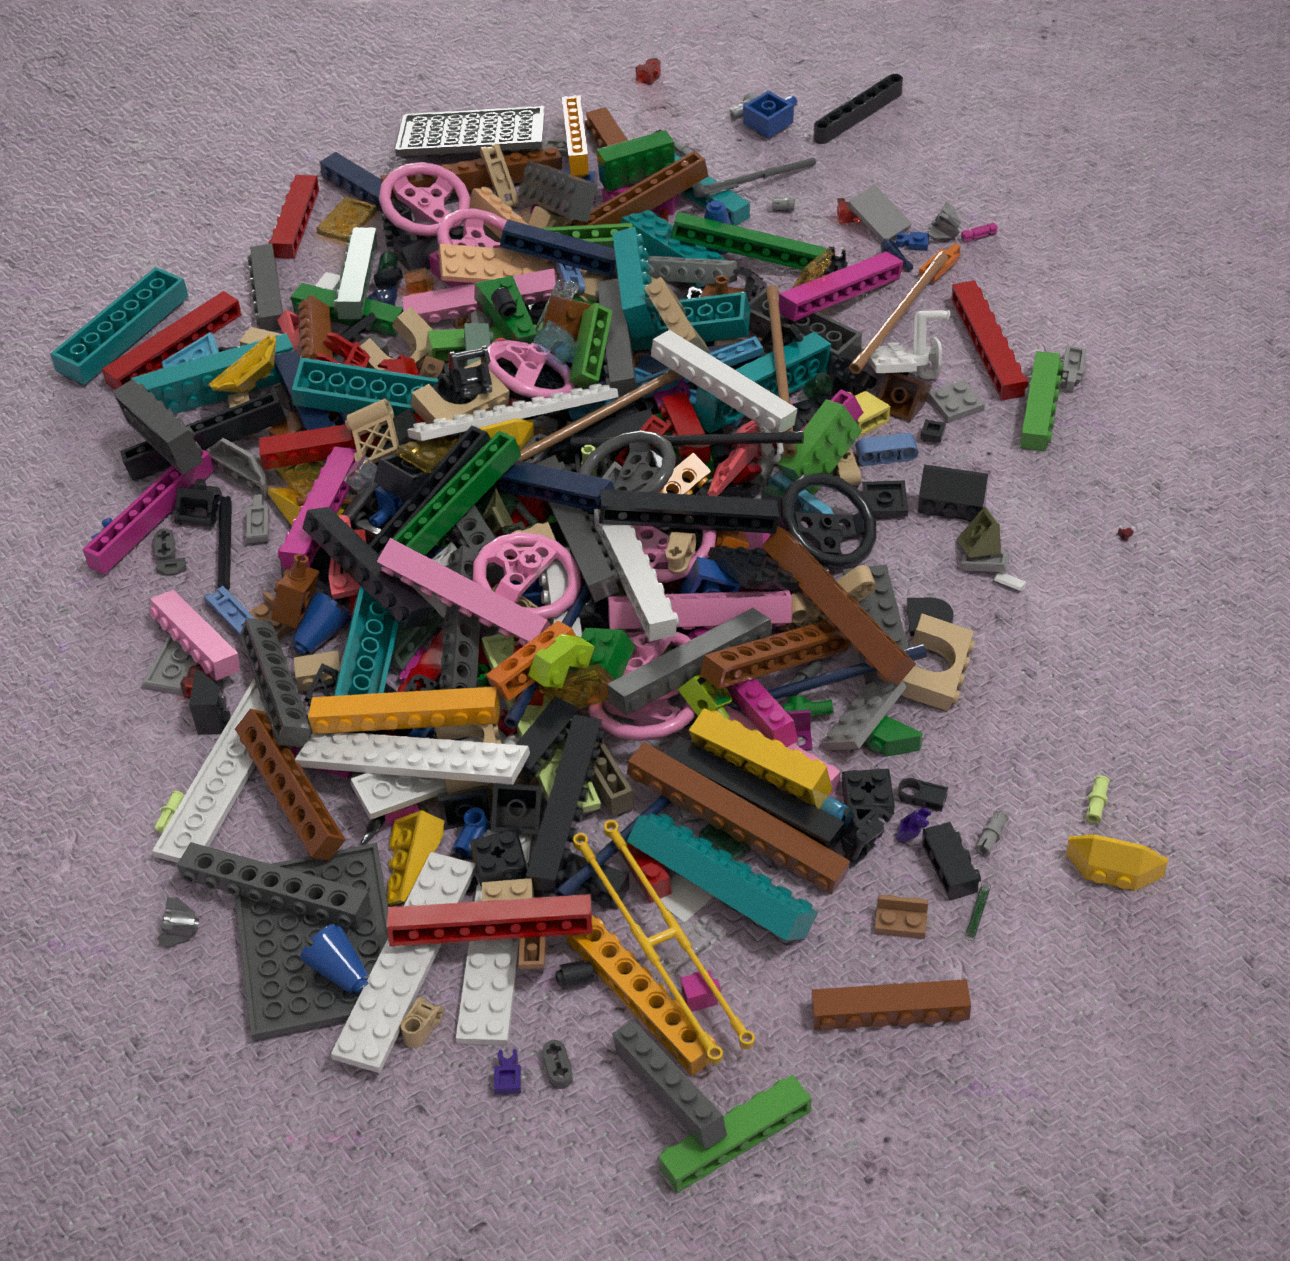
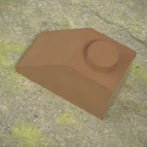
M546 937L520 938L518 963L520 970L547 969Z

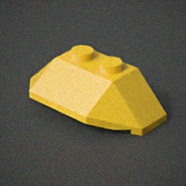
M272 333L266 336L209 383L210 387L216 391L238 393L253 389L257 380L266 378L272 372L276 349L275 336Z
M515 418L480 427V429L487 431L490 438L498 431L515 437L520 451L534 436L533 420ZM459 439L452 440V447Z
M1096 834L1080 835L1077 837L1069 836L1066 855L1087 880L1117 886L1121 889L1138 890L1165 876L1168 858L1160 856L1156 851L1144 845Z

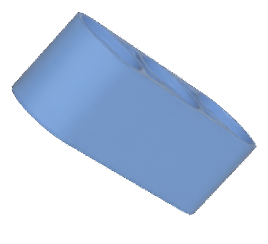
M910 433L862 438L855 444L859 463L864 466L910 461L919 454L915 438Z

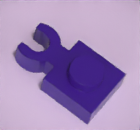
M922 807L918 812L913 811L903 818L900 822L896 839L904 844L911 838H916L921 828H925L929 824L926 818L932 812Z
M513 1049V1055L508 1059L503 1057L502 1050L498 1051V1061L501 1066H494L495 1095L521 1093V1065H516L518 1063L516 1049Z

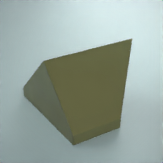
M495 489L482 518L490 531L498 536L515 525L497 489Z

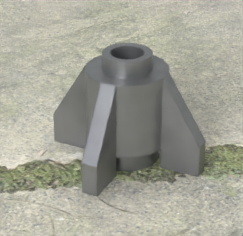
M945 202L941 209L942 212L932 221L931 225L933 226L927 234L933 239L957 237L962 229L960 226L961 221L953 206Z
M167 896L165 909L171 910V912L165 911L163 914L161 931H167V933L161 932L159 946L170 947L191 938L192 932L197 933L199 918H195V912L179 898Z

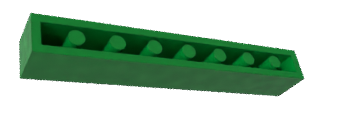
M677 212L671 239L816 274L821 273L826 253V247Z
M498 431L393 540L425 556L522 456L515 437Z

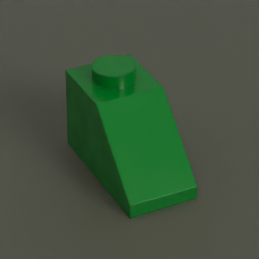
M885 715L868 736L867 747L887 757L916 752L922 748L923 733Z

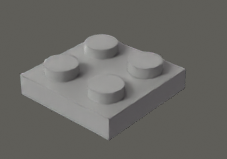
M965 380L933 390L928 394V399L948 423L984 411L985 404Z

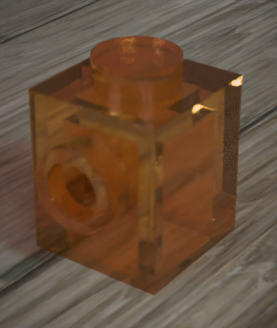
M426 267L404 272L406 289L409 295L432 291L431 286L434 285L432 274H428Z

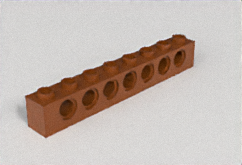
M825 620L706 654L702 661L700 676L718 689L846 651L850 641H846L839 635L840 629L838 627H833Z
M250 708L235 728L241 743L246 747L249 757L255 762L258 772L264 777L269 790L273 792L278 805L283 809L287 820L297 832V837L306 847L308 855L314 859L330 861L346 839L301 766L295 762V757L290 748L285 745H277L266 712Z

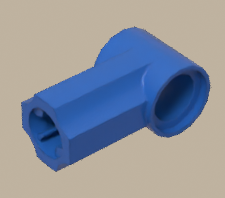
M476 807L469 809L465 813V824L452 848L454 853L459 851L466 859L473 857L470 840L483 837L487 830H491V825L484 811Z

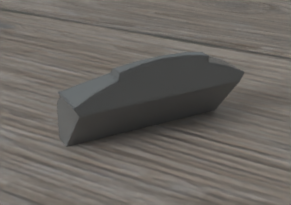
M185 557L157 560V574L172 575L186 571Z

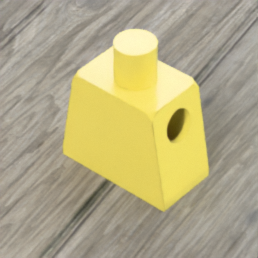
M866 391L855 396L864 412L855 421L862 430L858 437L889 422L890 406Z

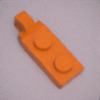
M954 243L947 250L941 248L919 268V275H923L939 252H945L948 255V260L931 279V281L935 282L958 261L961 254V246Z

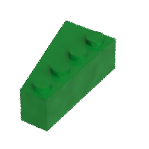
M513 275L475 283V301L480 303L485 314L492 318L493 324L502 331L503 337L506 340L536 344L537 333ZM507 288L517 304V312L512 317L504 318L495 308L491 301V295L496 289Z

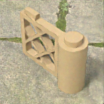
M386 398L348 414L347 420H345L347 429L353 432L357 450L354 453L355 462L362 468L378 462L381 458L401 452L393 422L394 412ZM388 424L385 434L379 433L381 426ZM370 433L366 442L360 440L361 435ZM376 436L382 438L377 447L371 445ZM387 440L391 441L393 447L383 450L382 448ZM367 450H374L372 456L365 459L364 455Z

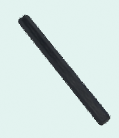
M222 496L219 507L218 588L223 586L229 591L232 501L230 496Z

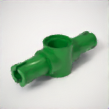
M793 696L787 700V703L781 706L786 712L810 710L811 719L814 716L834 714L832 699L811 702V700L807 701L803 696Z

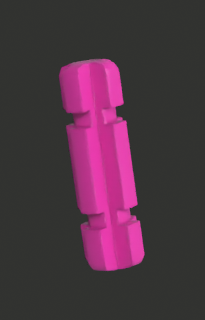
M989 223L987 226L982 225L970 229L971 231L969 229L962 231L961 238L964 242H968L972 238L975 240L988 236V234H996L997 225Z
M419 648L415 655L412 656L398 676L401 684L408 678L410 670L413 667L415 668L420 661L421 655L427 649Z

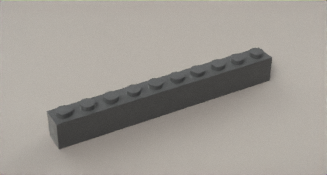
M555 455L536 463L542 466L566 470L563 461L559 463ZM548 502L594 602L620 592L617 583L620 582L619 576L595 530L592 520L589 518L587 510Z

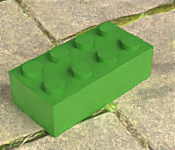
M826 399L802 430L804 432V443L796 444V455L793 457L783 455L777 465L786 477L793 482L806 474L825 473L830 475L861 434L862 430L844 405ZM821 486L808 487L805 490L814 496Z

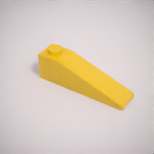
M288 488L267 489L268 495L292 525L294 519H297L301 507L296 505V498L304 497L305 494ZM339 508L337 515H341L344 510Z
M420 810L394 821L389 842V849L393 850V858L389 860L388 867L392 868V875L388 879L387 903L389 906L403 903L407 899L430 852H435L443 837L444 820Z

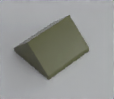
M984 507L956 539L970 558L1001 553L1000 524L988 508Z

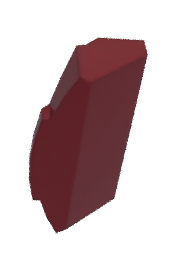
M500 709L499 721L497 723L499 730L507 737L517 734V728H510L504 723L508 712L505 709Z

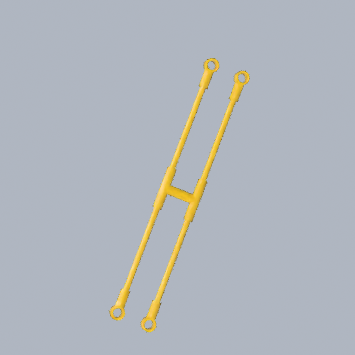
M614 820L606 821L604 824V834L612 838L618 849L623 852L661 911V916L669 929L649 938L646 937L640 926L634 922L596 861V856L588 845L587 835L577 833L573 837L574 848L581 851L587 862L591 863L631 927L630 931L650 963L655 965L694 1027L699 1041L707 1052V1061L712 1065L719 1064L722 1061L723 1051L719 1046H715L707 1032L703 1031L663 968L660 958L653 948L674 937L683 951L687 952L729 1017L730 1024L739 1037L740 1047L747 1050L751 1049L754 1046L755 1035L753 1032L746 1030L739 1017L734 1015L691 948L692 944L685 936L683 930L672 913L665 908L627 849V844L618 831V823ZM748 1038L751 1041L745 1042L743 1039ZM712 1053H716V1054H718L719 1056H718V1057H713V1056H711V1054H712Z

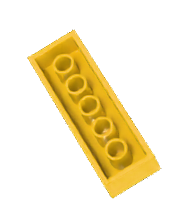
M704 708L689 729L695 745L713 752L716 756L734 763L737 767L753 773L758 778L774 784L779 789L795 795L797 798L816 806L818 809L821 808L823 802L832 791L828 769L822 761L818 759L812 760L797 749L791 750L776 739L770 740L757 730L751 731L736 720L730 721L724 718L718 711L713 710L711 712Z

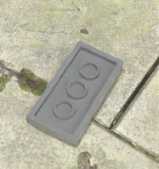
M903 680L899 685L891 681L888 683L870 682L865 685L858 698L852 701L851 707L839 718V722L827 733V737L821 743L825 750L859 749L907 688Z

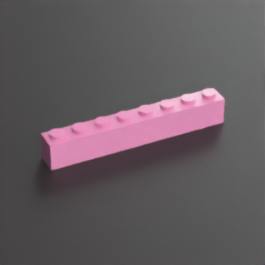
M554 268L513 276L526 305H533L542 301L549 302L551 295L560 297L558 277ZM475 283L402 297L403 312L411 306L426 323H437L441 320L468 316L474 309L484 313L481 304L477 303L474 299Z
M391 538L377 560V563L382 567L381 571L393 577L396 574L402 577L400 581L412 587L415 584L421 587L419 591L425 595L432 597L434 594L440 597L439 601L444 605L459 607L460 613L470 618L472 615L480 618L478 620L479 623L488 628L491 625L499 628L498 632L507 638H510L511 635L518 638V643L523 646L551 626L547 619Z
M789 590L664 594L671 601L672 611L678 615L679 626L676 627H682L683 629H694L695 626L713 629L751 608L770 618L774 626H784L786 623H792V596ZM628 596L608 597L610 629H619L625 632L627 629L637 628L638 631H644Z

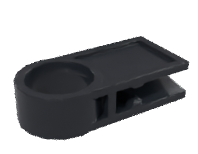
M905 778L899 783L898 797L904 803L942 812L948 795V787L915 778ZM913 787L918 792L910 795L904 793L902 789Z

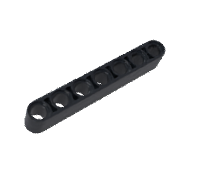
M890 74L814 123V141L818 144L828 143L900 97L903 90V77L900 74Z

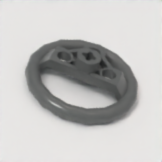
M642 430L620 434L602 443L588 455L579 469L580 474L591 476L599 462L609 454L629 446L630 452L614 484L615 490L658 493L673 475L676 455L671 442L660 434ZM651 445L660 450L662 454L661 467L649 466L651 461Z

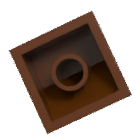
M898 372L886 373L877 398L890 406V414L912 421L925 405L932 385Z

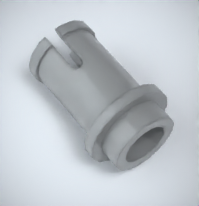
M791 196L780 199L772 198V210L791 211V209H795V199L791 198Z

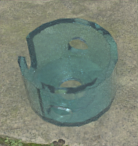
M551 320L544 325L533 339L545 353L549 350L556 355L554 360L562 365H565L580 347L570 333Z

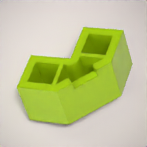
M560 634L547 649L544 650L542 648L536 652L528 676L542 686L562 688L569 666L588 668L595 646L579 636Z

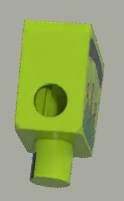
M698 675L678 689L698 716L705 708L711 712L713 710L718 711L724 718L730 719L724 707L732 702L726 687L718 689Z

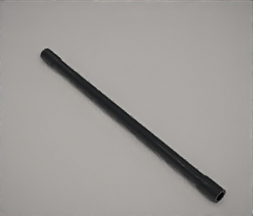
M803 431L661 435L670 441L672 446L804 443ZM571 437V448L582 449L585 445H592L597 448L605 441L614 437Z

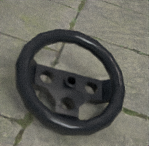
M825 473L806 474L789 484L781 500L782 524L784 529L791 533L821 565H827V567L835 569L852 567L870 555L877 540L876 519L869 502L856 487L840 477ZM824 486L835 489L846 496L859 513L855 515L795 512L794 503L798 494L806 488ZM801 521H804L808 525V528L804 527ZM839 523L845 525L847 530L842 529ZM863 535V539L857 549L850 554L841 553L840 542L843 538L852 539ZM824 541L828 542L831 545V548H828L824 544Z

